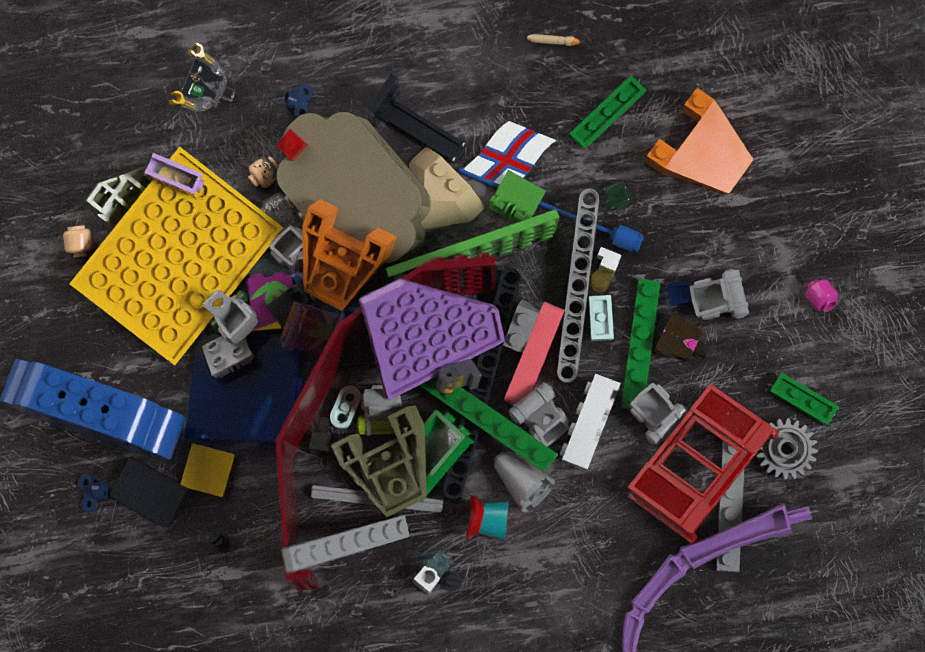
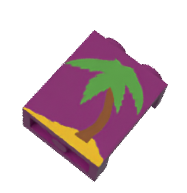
M286 272L273 273L272 277H264V274H252L251 278L246 280L250 306L256 312V318L258 319V323L250 333L283 331L266 305L293 285L292 275L286 276Z

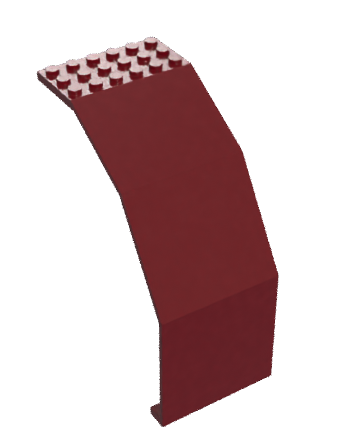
M489 253L477 254L474 258L458 255L454 256L451 260H444L443 257H434L403 277L402 280L460 296L495 293V256H490ZM359 308L337 324L276 439L283 548L299 544L293 458L349 352L369 338L362 308ZM285 567L286 581L297 591L320 589L319 579L309 569L287 572Z

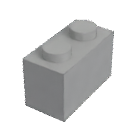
M521 300L503 345L523 353L542 307Z

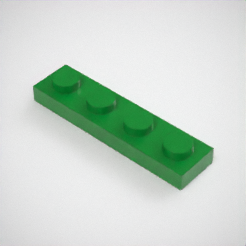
M630 76L570 132L569 136L585 151L646 93V89Z

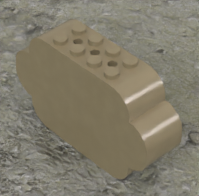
M339 112L329 118L314 113H307L296 118L286 128L283 136L292 129L308 144L294 161L286 156L277 170V181L282 191L286 194L284 196L285 200L291 206L295 205L300 211L298 215L303 221L308 207L321 199L339 208L333 227L364 243L367 235L377 227L397 236L392 254L385 263L397 265L411 260L421 251L425 243V231L421 222L430 211V195L368 120L348 112Z

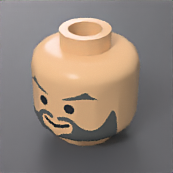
M261 156L249 166L251 175L248 178L255 187L260 185L262 188H268L277 180L279 166L271 156L269 158Z

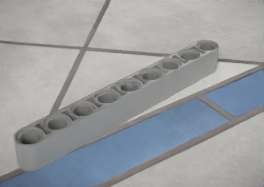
M593 189L582 191L578 203L557 369L558 378L564 384L573 383L578 376L599 209V195ZM586 196H593L595 202L592 205H586L583 199ZM584 217H589L593 221L588 227L581 225L580 222ZM586 238L590 241V245L587 248H580L578 241ZM578 260H584L588 265L585 269L578 270L575 267V263ZM577 281L585 285L584 289L580 292L574 291L572 288L573 284ZM579 303L582 306V310L579 313H572L569 310L571 304ZM577 325L579 332L576 335H569L567 333L568 326ZM573 346L576 348V354L573 357H567L564 354L566 347ZM571 368L574 371L572 378H563L561 376L562 370Z

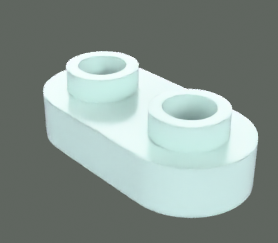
M346 386L342 388L330 414V420L333 426L338 429L349 427L361 402V394L356 387ZM349 394L354 395V400L351 402L346 400ZM341 414L346 416L343 422L338 421V416Z

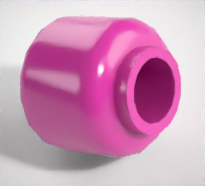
M815 279L808 284L805 297L816 311L827 312L838 303V292L828 280L822 279L818 281V279Z

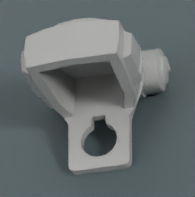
M729 269L722 274V278L712 281L711 278L694 282V285L690 286L692 303L698 318L709 320L720 317L721 313L730 312L732 318L740 319L749 314V305L746 302L742 285L743 280L739 270Z
M543 382L533 388L519 402H516L508 411L510 418L515 423L522 424L524 422L529 427V434L548 447L568 431L570 427L568 425L569 420L564 411L559 407L556 408L552 401L555 395L551 385Z
M652 383L639 393L629 404V407L631 408V414L640 423L644 422L649 429L645 433L647 441L657 447L674 431L686 416L688 410L682 404H672L669 400L670 395L659 384L655 385Z

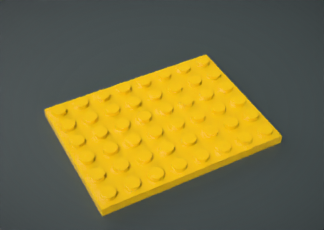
M180 146L169 160L202 173L201 179L204 180L200 193L195 191L194 195L191 196L153 179L70 282L72 287L174 366L214 317L213 313L203 306L204 302L216 290H220L230 297L283 230L280 224ZM165 166L158 173L188 187L192 178ZM217 298L212 303V307H221L223 305L222 298Z

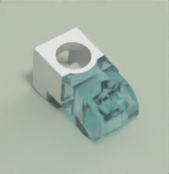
M439 550L417 574L413 583L429 595L454 561Z

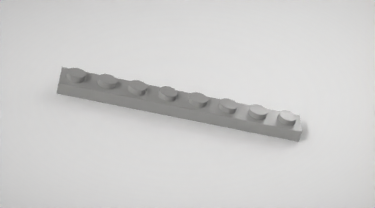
M405 515L284 548L282 553L286 571L292 572L410 536Z

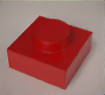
M290 129L276 146L290 160L294 161L308 144Z

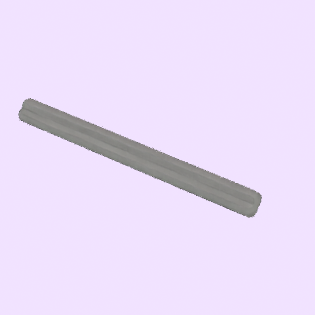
M313 485L311 489V497L316 499L376 505L364 490ZM426 498L423 503L419 501L405 509L440 513L443 509V500Z

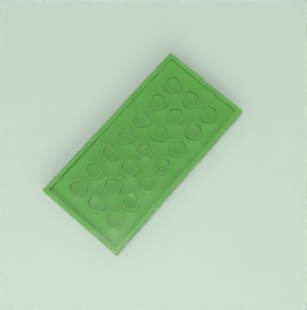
M557 209L386 268L388 283L391 284L402 279L434 257H443L444 260H451L454 256L458 255L474 258L477 254L489 253L490 256L499 253L502 256L512 252L511 249L519 246L522 249L531 246L532 241L540 239V241L553 238L552 234H555L558 225L559 215Z

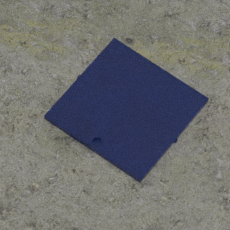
M201 333L196 339L185 438L235 441L236 443H240V441L276 443V439L296 403L303 337L299 336L292 342L288 336H283L280 341L281 335H254L250 333L245 338L250 351L255 356L252 362L244 366L239 363L240 369L234 365V372L230 370L231 373L222 378H215L211 374L202 346L222 335L220 333Z

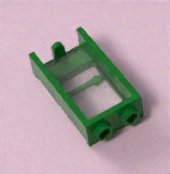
M437 409L424 423L426 496L467 447L474 443L469 437L470 432L461 424L458 427L454 423L456 419L447 411L442 413Z

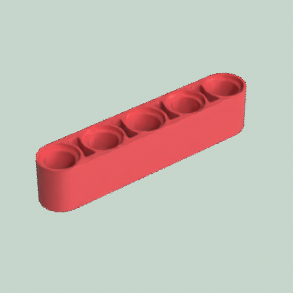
M547 302L543 303L504 398L505 403L513 406L533 390L565 312L564 309Z

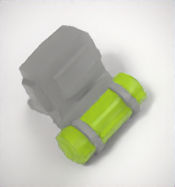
M373 385L371 389H365L364 393L361 394V410L364 411V415L359 416L356 424L359 435L396 436L387 416L401 410L402 402L400 395L388 400L384 395L382 385Z

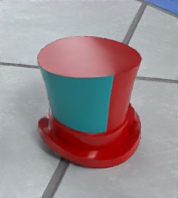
M471 495L470 521L466 532V539H471L473 535L481 534L505 542L509 501L483 503L478 501L475 495Z

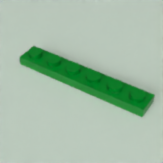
M638 280L621 409L631 410L629 404L647 387L661 283L659 281Z

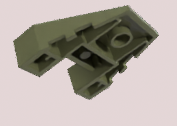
M416 406L405 407L387 416L397 438L367 452L359 434L349 435L331 444L340 466L350 473L357 485L361 486L368 493V497L386 517L427 498L425 425Z

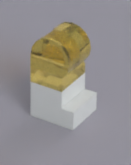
M601 247L597 259L601 260L598 271L593 273L590 282L592 289L596 292L607 290L621 259L620 254Z

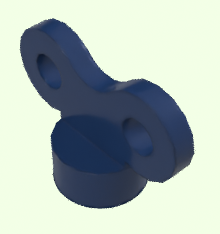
M301 84L297 88V92L287 90L284 98V107L294 109L295 118L301 116L300 110H303L304 114L310 113L307 101L313 95L312 87L308 84ZM303 89L307 90V95L302 93Z
M90 474L81 475L78 485L84 492L81 504L82 509L85 512H94L98 507L97 500L108 497V486L104 481L95 482ZM89 501L92 503L91 507L88 506Z

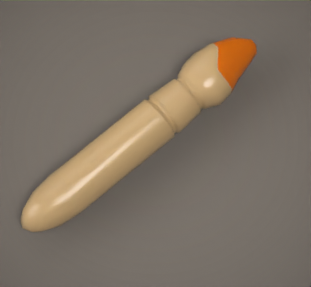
M532 34L527 37V40L534 43L565 44L566 46L580 43L577 38L572 36L558 37Z

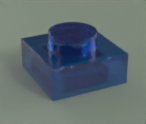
M689 280L667 284L670 307L692 303Z

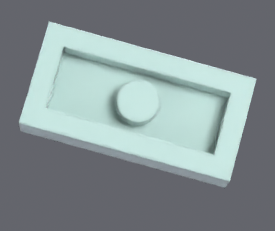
M611 295L589 296L591 341L613 340Z

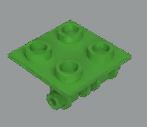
M508 170L495 195L492 196L488 208L518 223L532 218L546 190Z

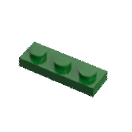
M782 372L769 392L825 426L829 425L839 408L838 405Z

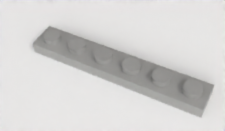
M722 441V470L737 452L724 441ZM744 470L719 500L718 532L742 523ZM740 547L717 556L716 571L739 572Z

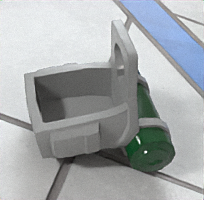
M216 290L203 304L214 315L210 321L212 329L217 333L219 332L229 343L237 344L243 340L258 323L256 312L249 306L248 292L240 290L233 297H228L220 290ZM222 298L223 305L221 307H212L215 299Z

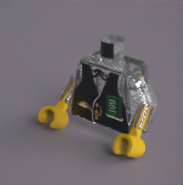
M193 43L197 47V53L195 54L192 50H188L190 56H198V59L195 58L182 91L171 93V95L177 97V101L169 100L170 105L180 104L185 109L200 112L209 110L211 107L216 108L220 98L231 102L234 98L235 90L226 87L227 78L224 69L215 58L206 51H203L201 44Z

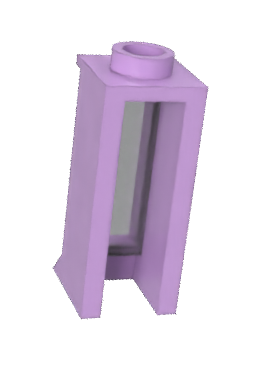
M155 153L152 154L149 165L144 173L146 177L176 188L191 196L194 195L195 191L200 193L204 180L201 179L202 173Z

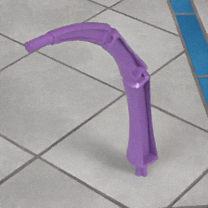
M783 503L731 528L695 541L692 544L680 547V552L676 555L670 554L651 580L632 600V610L625 614L622 652H636L639 634L644 624V615L650 612L655 602L674 582L686 575V571L689 568L695 569L717 556L744 545L792 534L790 525L812 519L809 506L786 512Z

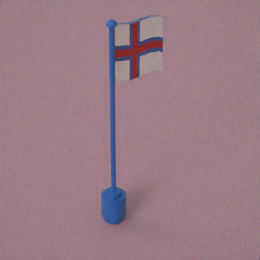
M508 121L495 132L482 152L465 168H459L458 173L499 188L508 170L524 178L543 152L555 143L556 140ZM540 201L539 205L542 207H545L550 210L557 209V212L559 214H562L574 220L577 219L576 215L568 213L564 210L551 206L542 201ZM583 218L581 220V223L589 226L593 223ZM598 224L596 225V229L611 234L612 245L629 252L639 251L644 236L639 235L640 232L621 224L619 228L614 227L613 231Z

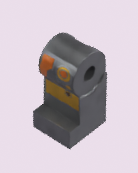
M471 359L451 364L439 371L436 388L442 393H451L454 389L467 385L471 390L478 387L481 373Z

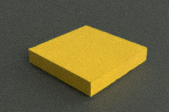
M192 443L181 484L191 490L224 498L236 455Z

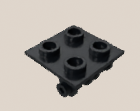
M300 281L266 305L283 330L294 301L298 303L299 314L310 316L315 322V317L320 321L324 317L311 296L304 292V287ZM295 319L289 329H287L286 334L293 342L305 332V329H309L313 324L305 319Z

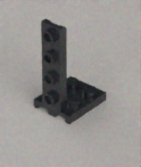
M390 73L367 108L369 122L377 128L380 122L386 121L455 164L467 145L397 102L400 96L398 78Z

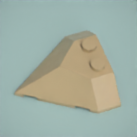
M425 147L410 161V171L426 188L431 198L430 211L421 222L424 230L448 227L449 225L470 223L486 208L471 186L439 154L428 147Z

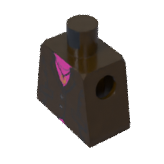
M672 312L654 353L689 362L692 353L705 358L710 346L698 341L702 333L699 328Z

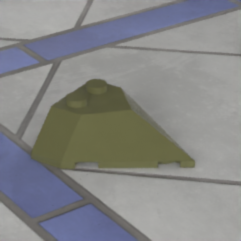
M148 165L97 183L86 198L85 202L92 213L112 230L153 180L144 176ZM159 165L156 172L157 174L163 168L162 165Z

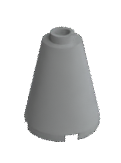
M510 451L501 452L494 459L495 470L522 512H527L526 508L530 505L533 508L536 507L551 491L548 487L550 483L553 485L555 483L551 476Z

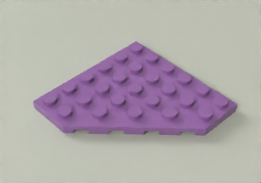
M402 279L359 299L384 395L388 400L438 376L439 371L443 367L472 359L505 342L499 310L495 305Z

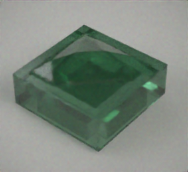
M624 181L603 188L610 209L631 203Z

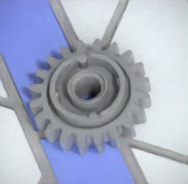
M790 418L786 420L785 425L778 419L777 427L773 423H769L780 433L775 440L769 437L759 449L762 453H759L756 458L764 459L760 467L767 465L766 473L768 474L773 470L775 472V479L782 474L783 481L787 479L788 474H790L793 480L796 479V472L800 476L805 475L803 468L806 470L812 468L808 462L814 463L816 459L811 454L818 452L817 449L811 447L817 441L809 440L813 432L806 434L807 426L799 428L798 420L791 425ZM788 444L792 448V453L785 455L781 451V445Z

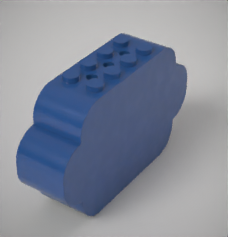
M15 359L0 398V403L44 422L144 456L156 457L166 461L171 460L186 419L184 416L160 407L158 404L142 397L41 363L27 362L20 359Z

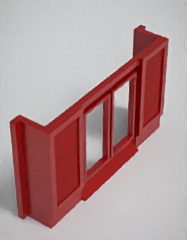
M709 384L690 408V411L628 486L631 492L629 498L692 544L697 538L695 530L767 439L771 437L775 440L780 432L715 386ZM695 422L737 451L723 470L682 441ZM676 446L718 475L703 494L662 465Z

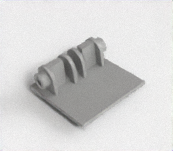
M221 336L202 346L211 374L215 378H222L231 373L230 370L232 372L235 371L234 365L240 369L239 363L244 366L251 363L252 359L255 358L253 352L249 349L246 338L234 344L233 342L229 343Z

